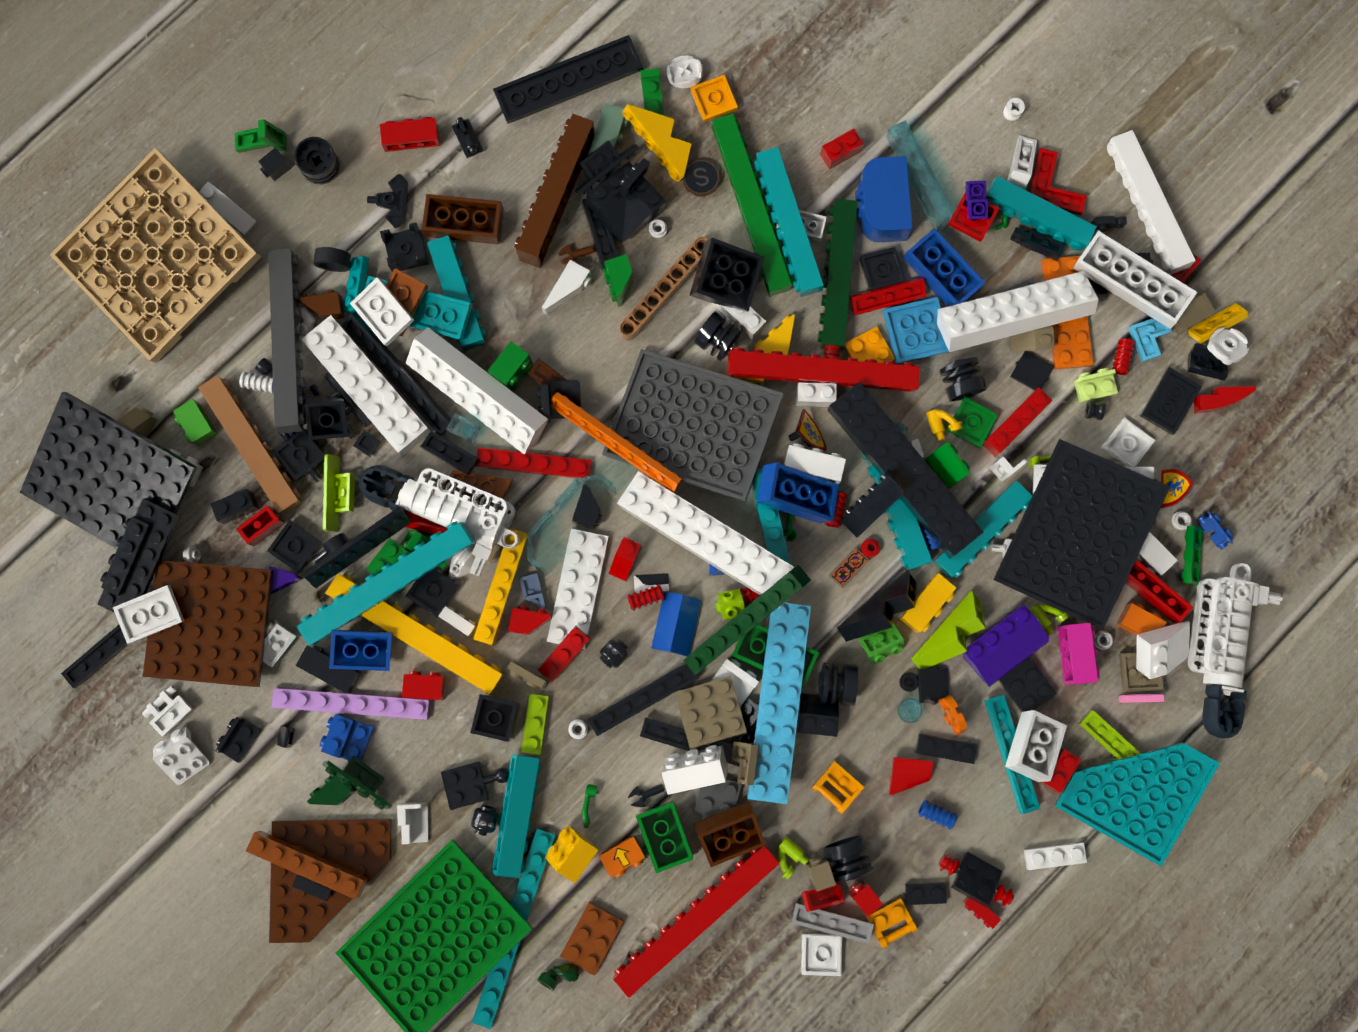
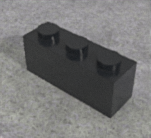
M314 644V646L307 645L295 666L340 691L351 694L362 673L357 670L329 669L330 656L324 653L325 649L317 644Z

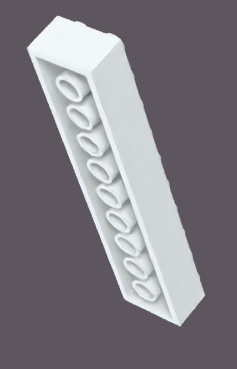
M639 471L617 502L620 508L760 596L795 568Z

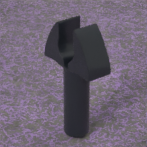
M663 784L645 791L639 790L638 786L635 787L628 798L634 795L642 797L638 802L631 804V806L646 807L645 800L664 792L665 788Z

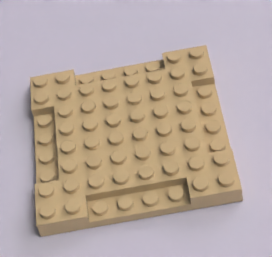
M156 148L50 254L149 361L155 363L183 337L181 333L232 282L236 283L262 257L195 189L179 169Z

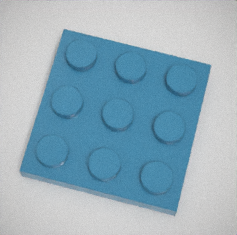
M938 297L883 309L882 313L896 365L949 353L937 325L938 309H941Z

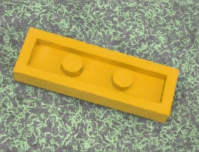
M1234 303L1188 329V334L1198 343L1202 344L1209 340L1217 329L1224 328L1226 330L1248 318V311Z

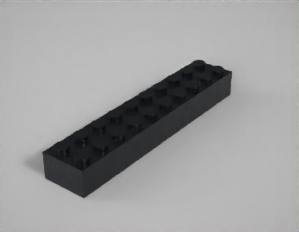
M860 382L829 405L828 412L881 476L887 471L891 473L897 469L912 484L900 499L949 559L984 533Z

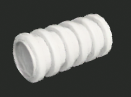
M245 371L241 374L239 381L241 388L258 389V391L264 390L266 393L270 392L273 394V377L259 376V374L254 375L253 373L248 374Z

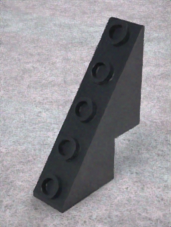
M909 570L905 571L837 627L846 642L892 628L894 614L915 608L917 583Z

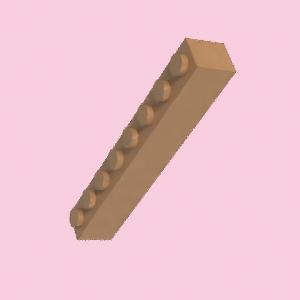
M216 375L199 386L198 389L277 512L284 516L302 504L300 499L302 495L296 487L293 488L290 484L292 480L288 473L281 470L280 466L282 464L276 456L273 457L270 453L272 449L266 440L263 441L259 436L262 433L256 425H252L250 422L252 417L246 409L243 410L239 405L242 402L236 394H232L230 391L232 386L228 380Z

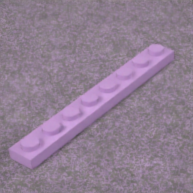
M274 688L271 708L428 720L430 700Z

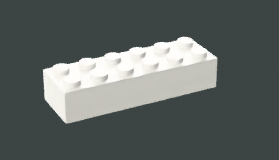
M1100 231L1096 233L1073 267L1078 272L1084 271L1088 278L1169 329L1177 323L1197 293Z

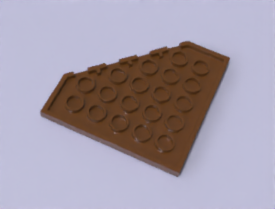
M392 819L272 821V836L368 877L367 883L391 860ZM271 863L269 943L311 942L353 898L333 890L328 901L321 900L292 887L297 876L296 873Z

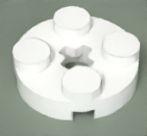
M1224 328L1217 329L1210 337L1209 344L1207 345L1208 350L1226 365L1241 361L1249 351L1246 345L1248 343L1247 338L1240 331L1233 328L1230 330H1224Z

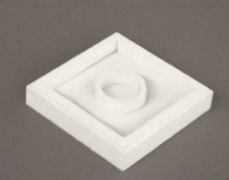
M1124 417L1101 448L1124 466L1136 467L1155 442V439Z
M802 933L801 975L841 976L842 937L834 934Z

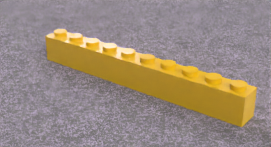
M346 573L344 575L337 574L325 594L333 599L342 593L345 596L350 592L349 588L356 585L353 582L355 579ZM387 599L361 615L385 631L392 632V635L489 695L494 693L504 677L500 667L493 663L491 666L484 663L486 659L477 653L474 656L468 653L469 648L460 643L458 646L453 644L451 637L444 633L440 636L435 633L436 628L428 623L425 626L419 623L420 618L411 613L409 616L404 614L402 607L395 603L391 606L386 602Z

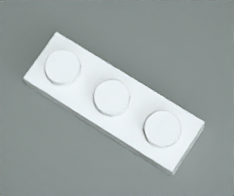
M1083 842L1024 849L1027 870L1087 863Z

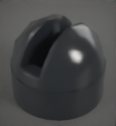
M263 358L258 362L255 369L261 374H269L272 371V364L269 360Z

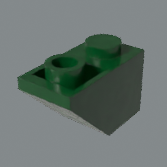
M330 775L324 781L326 784L321 789L317 787L309 794L311 798L307 802L316 805H341L356 790L353 786L349 788L341 782L342 779L337 775L335 777Z

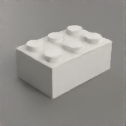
M800 444L789 445L783 465L836 484L841 482L846 459L842 458V455L837 453L824 454L823 450L812 448V450L804 449L805 446Z
M1035 710L1022 712L1005 767L1037 782L1051 781L1067 725Z
M711 745L704 750L692 749L685 754L679 755L674 753L665 758L661 773L667 794L725 783L728 765L723 746Z

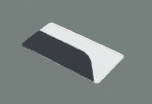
M667 573L634 576V589L636 593H640V590L643 592L646 588L649 590L652 586L655 588L658 584L661 586L662 591H669Z

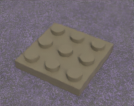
M731 676L674 692L691 750L747 733Z

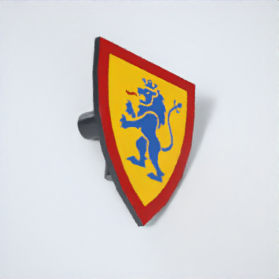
M802 409L796 431L788 436L790 441L801 438L808 447L827 451L825 441L817 424L809 413Z

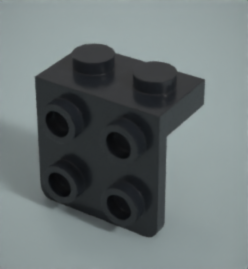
M578 380L541 382L540 387L537 388V397L541 399L542 406H538V412L548 419L547 423H551V419L565 418L550 407L552 397L557 392L581 407L580 382Z

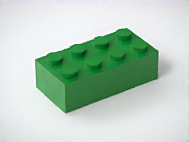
M756 625L738 640L731 657L763 671L768 629ZM807 646L801 689L805 687L820 653Z

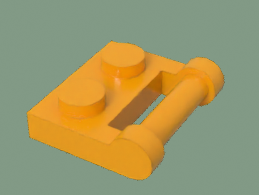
M833 761L811 788L815 792L821 793L842 814L864 789V786ZM826 780L846 797L843 802L823 786Z
M900 897L877 909L870 916H866L868 922L874 924L873 932L882 949L888 947L887 944L910 932L918 931ZM903 920L906 921L907 925L883 937L882 931Z

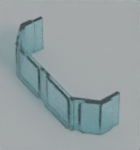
M603 475L574 479L555 501V505L551 510H547L528 532L526 537L529 540V544L527 543L528 562L538 571L541 570L546 575L548 574L535 561L534 540L574 494L583 487V484L587 486L603 485L612 494H617L616 488Z

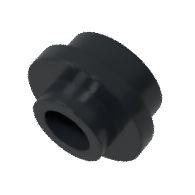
M911 672L904 673L899 679V685L904 691L912 692L918 687V677ZM907 678L912 680L910 686L905 683Z

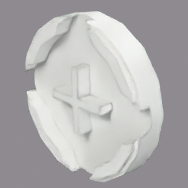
M693 56L677 57L667 67V78L670 84L678 88L695 86L703 77V65L700 60L694 59Z

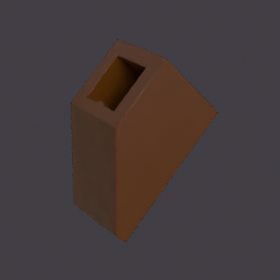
M328 290L324 294L319 295L310 293L306 294V297L300 298L305 307L324 320L330 315L335 320L345 318L342 296L338 291Z

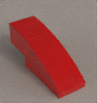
M1256 386L1218 387L1211 391L1212 395H1199L1193 402L1194 414L1208 413L1228 407L1257 390Z

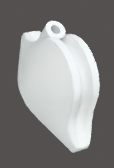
M476 542L451 558L448 577L453 581L470 574L469 571L476 557L472 555Z

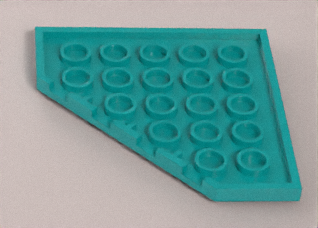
M1185 743L1167 746L1074 771L1054 806L1162 867L1220 763Z

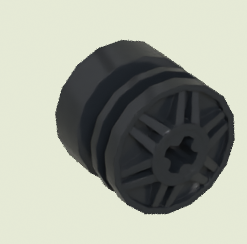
M309 137L302 140L296 147L294 154L296 165L308 181L323 185L331 182L337 176L340 163L332 146L326 140L320 137Z
M716 310L702 326L695 338L694 344L703 350L712 345L713 348L710 355L714 356L720 351L717 360L721 362L728 355L729 351L733 350L737 345L743 328L738 326L732 332L735 323L731 322L725 327L724 324L727 317Z
M977 357L954 361L939 370L941 376H946L942 379L943 383H952L951 386L945 389L950 402L963 400L964 397L975 396L988 389L984 376H974L982 370L980 366H976L979 363Z
M823 662L818 680L820 703H826L829 695L830 704H834L836 695H838L841 705L855 706L858 690V666L843 664L841 672H838L837 663L832 664L830 671L829 663Z
M862 835L845 838L823 847L826 860L837 862V864L830 867L832 872H837L833 875L835 882L857 879L873 869L871 863H865L870 860L869 856H859L858 854L866 849Z

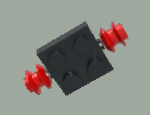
M969 852L964 854L960 865L958 858L950 859V853L941 857L938 864L940 871L946 869L948 876L957 873L951 887L984 907L990 905L993 897L994 902L1002 901L1003 907L1012 903L1014 899L1013 889L1005 890V884L997 887L1003 872L1000 869Z

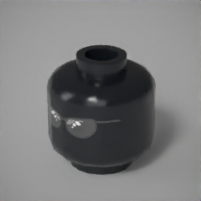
M609 640L601 648V656L599 658L608 668H618L628 658L626 651L628 647L621 640L618 642Z
M481 805V807L474 810L471 827L476 830V834L487 836V833H493L496 830L499 819L496 808Z

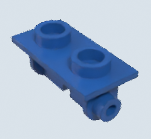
M1208 510L1209 515L1207 517L1202 515L1198 518L1200 521L1199 525H1201L1206 533L1212 530L1215 531L1209 537L1217 548L1224 549L1228 546L1226 543L1228 541L1233 544L1231 538L1234 536L1227 527L1225 529L1222 528L1219 524L1222 520L1215 512L1211 513Z

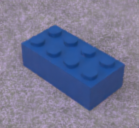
M935 228L910 248L903 258L919 277L924 278V282L947 307L967 302L985 285L984 280Z
M777 462L763 466L757 503L819 524L832 522L839 484Z

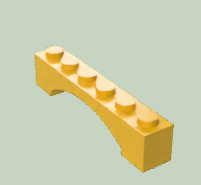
M511 528L509 530L518 534L520 542L514 549L506 547L502 549L473 640L495 646L512 584L530 538L529 534ZM510 534L506 537L505 543L507 545H512L515 542L514 535Z

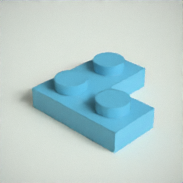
M1155 319L1128 327L1141 363L1161 356L1155 338L1172 332L1171 329Z

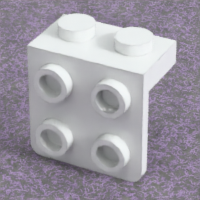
M733 658L730 661L726 659L711 681L731 676L739 706L741 707L759 681L756 680L757 675L750 670H747V672L743 671L740 668L741 664Z
M186 726L181 730H175L168 739L158 742L153 749V760L177 785H181L209 765V759L192 742L191 731Z

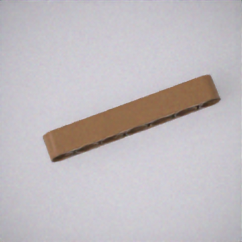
M698 237L620 324V334L623 339L630 341L636 338L694 273L702 251L697 247L704 245L705 241L709 240L708 238ZM688 258H692L695 262L693 264H687L685 260ZM675 272H680L683 274V276L681 278H675L673 274ZM666 285L671 289L668 292H663L661 287ZM655 299L658 301V304L651 306L648 302ZM638 313H644L646 317L642 320H639L636 318V315ZM626 327H632L634 329L633 332L629 334L625 333L623 330Z

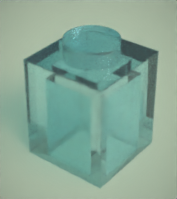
M455 413L446 430L473 444L481 427Z

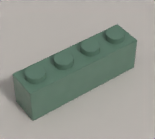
M605 103L589 154L607 140L610 141L617 151L618 144L621 145L623 141V127L627 128L629 122L622 114L624 108ZM612 169L606 173L607 177L612 174Z

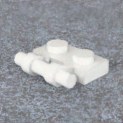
M172 685L167 690H163L159 694L160 696L154 702H150L142 712L145 718H148L150 715L155 717L149 723L162 737H165L194 710L181 695H178L175 699L172 698V695L177 691ZM166 702L168 705L160 711L159 707Z

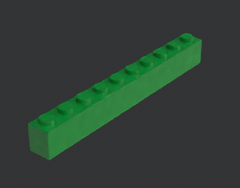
M734 114L712 120V130L755 254L764 257L760 271L768 295L771 297L790 291L794 282L793 277L787 272V260L780 252V249H782L781 242L778 238L776 239L774 234L776 232L773 221L770 222L768 217L770 215L769 207L767 204H764L762 187H758L756 182L758 181V175L756 170H752L751 164L753 162L750 153H747L745 149L747 147L745 137L740 135V122L738 119L735 120Z

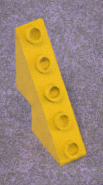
M627 104L622 111L624 118L630 121L634 126L635 132L643 137L646 141V146L656 154L659 163L667 168L670 177L679 182L685 174L691 143L671 137L675 119Z
M787 315L781 321L782 325L779 328L774 327L767 334L769 337L764 341L762 339L754 345V348L764 350V353L771 354V351H781L783 355H788L795 315ZM730 376L763 386L764 379Z

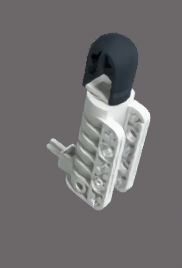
M376 465L365 469L360 477V490L365 498L373 503L390 508L392 511L400 506L402 510H407L446 528L455 521L458 523L465 522L476 540V545L472 552V555L476 557L469 571L471 574L480 577L486 561L492 562L495 552L500 546L514 549L520 542L518 534L509 530L516 513L515 507L512 504L429 468L421 472L416 482L413 477L403 475L401 472L390 467ZM432 473L427 483V479L425 478L426 474L430 475ZM383 477H385V478H387V479H389V480H388L387 482H386V481H383ZM394 478L396 481L404 484L398 494L397 502L389 498L385 499L384 496L393 494L396 488L392 483ZM447 480H450V482L446 485V490H444L445 487L442 486V484L446 483ZM456 484H458L457 487L460 488L459 492H454V490L456 489ZM465 487L467 488L465 492L469 494H474L472 500L471 497L467 495H463V498L461 497L462 493H464ZM484 495L480 500V505H478L479 501H477V498H481V496ZM491 499H493L492 502L494 503V505L490 506L489 509H487V507L491 503ZM498 505H499L500 507L504 508V509H503V510H498V509H497V508H498ZM514 535L515 542L512 545H507L505 543L506 536Z
M1245 563L1233 565L1229 577H1220L1217 580H1200L1196 592L1188 667L1193 672L1204 674L1203 683L1208 685H1206L1205 689L1207 697L1204 699L1202 722L1209 734L1221 739L1237 735L1243 725L1245 712L1243 701L1246 700L1247 691L1243 690L1242 686L1252 606L1267 605L1268 603L1280 605V601L1283 600L1280 593L1270 592L1269 587L1250 582L1251 568ZM1239 567L1244 569L1243 577H1239L1237 574ZM1204 585L1210 586V590L1204 588ZM1204 601L1209 604V609L1206 612L1202 609ZM1203 622V624H1205V628H1202L1200 626V623ZM1199 639H1202L1204 642V647L1201 650L1197 647ZM1195 661L1201 662V665H1200V666L1194 665V662H1195ZM1222 695L1230 696L1229 702L1221 701Z

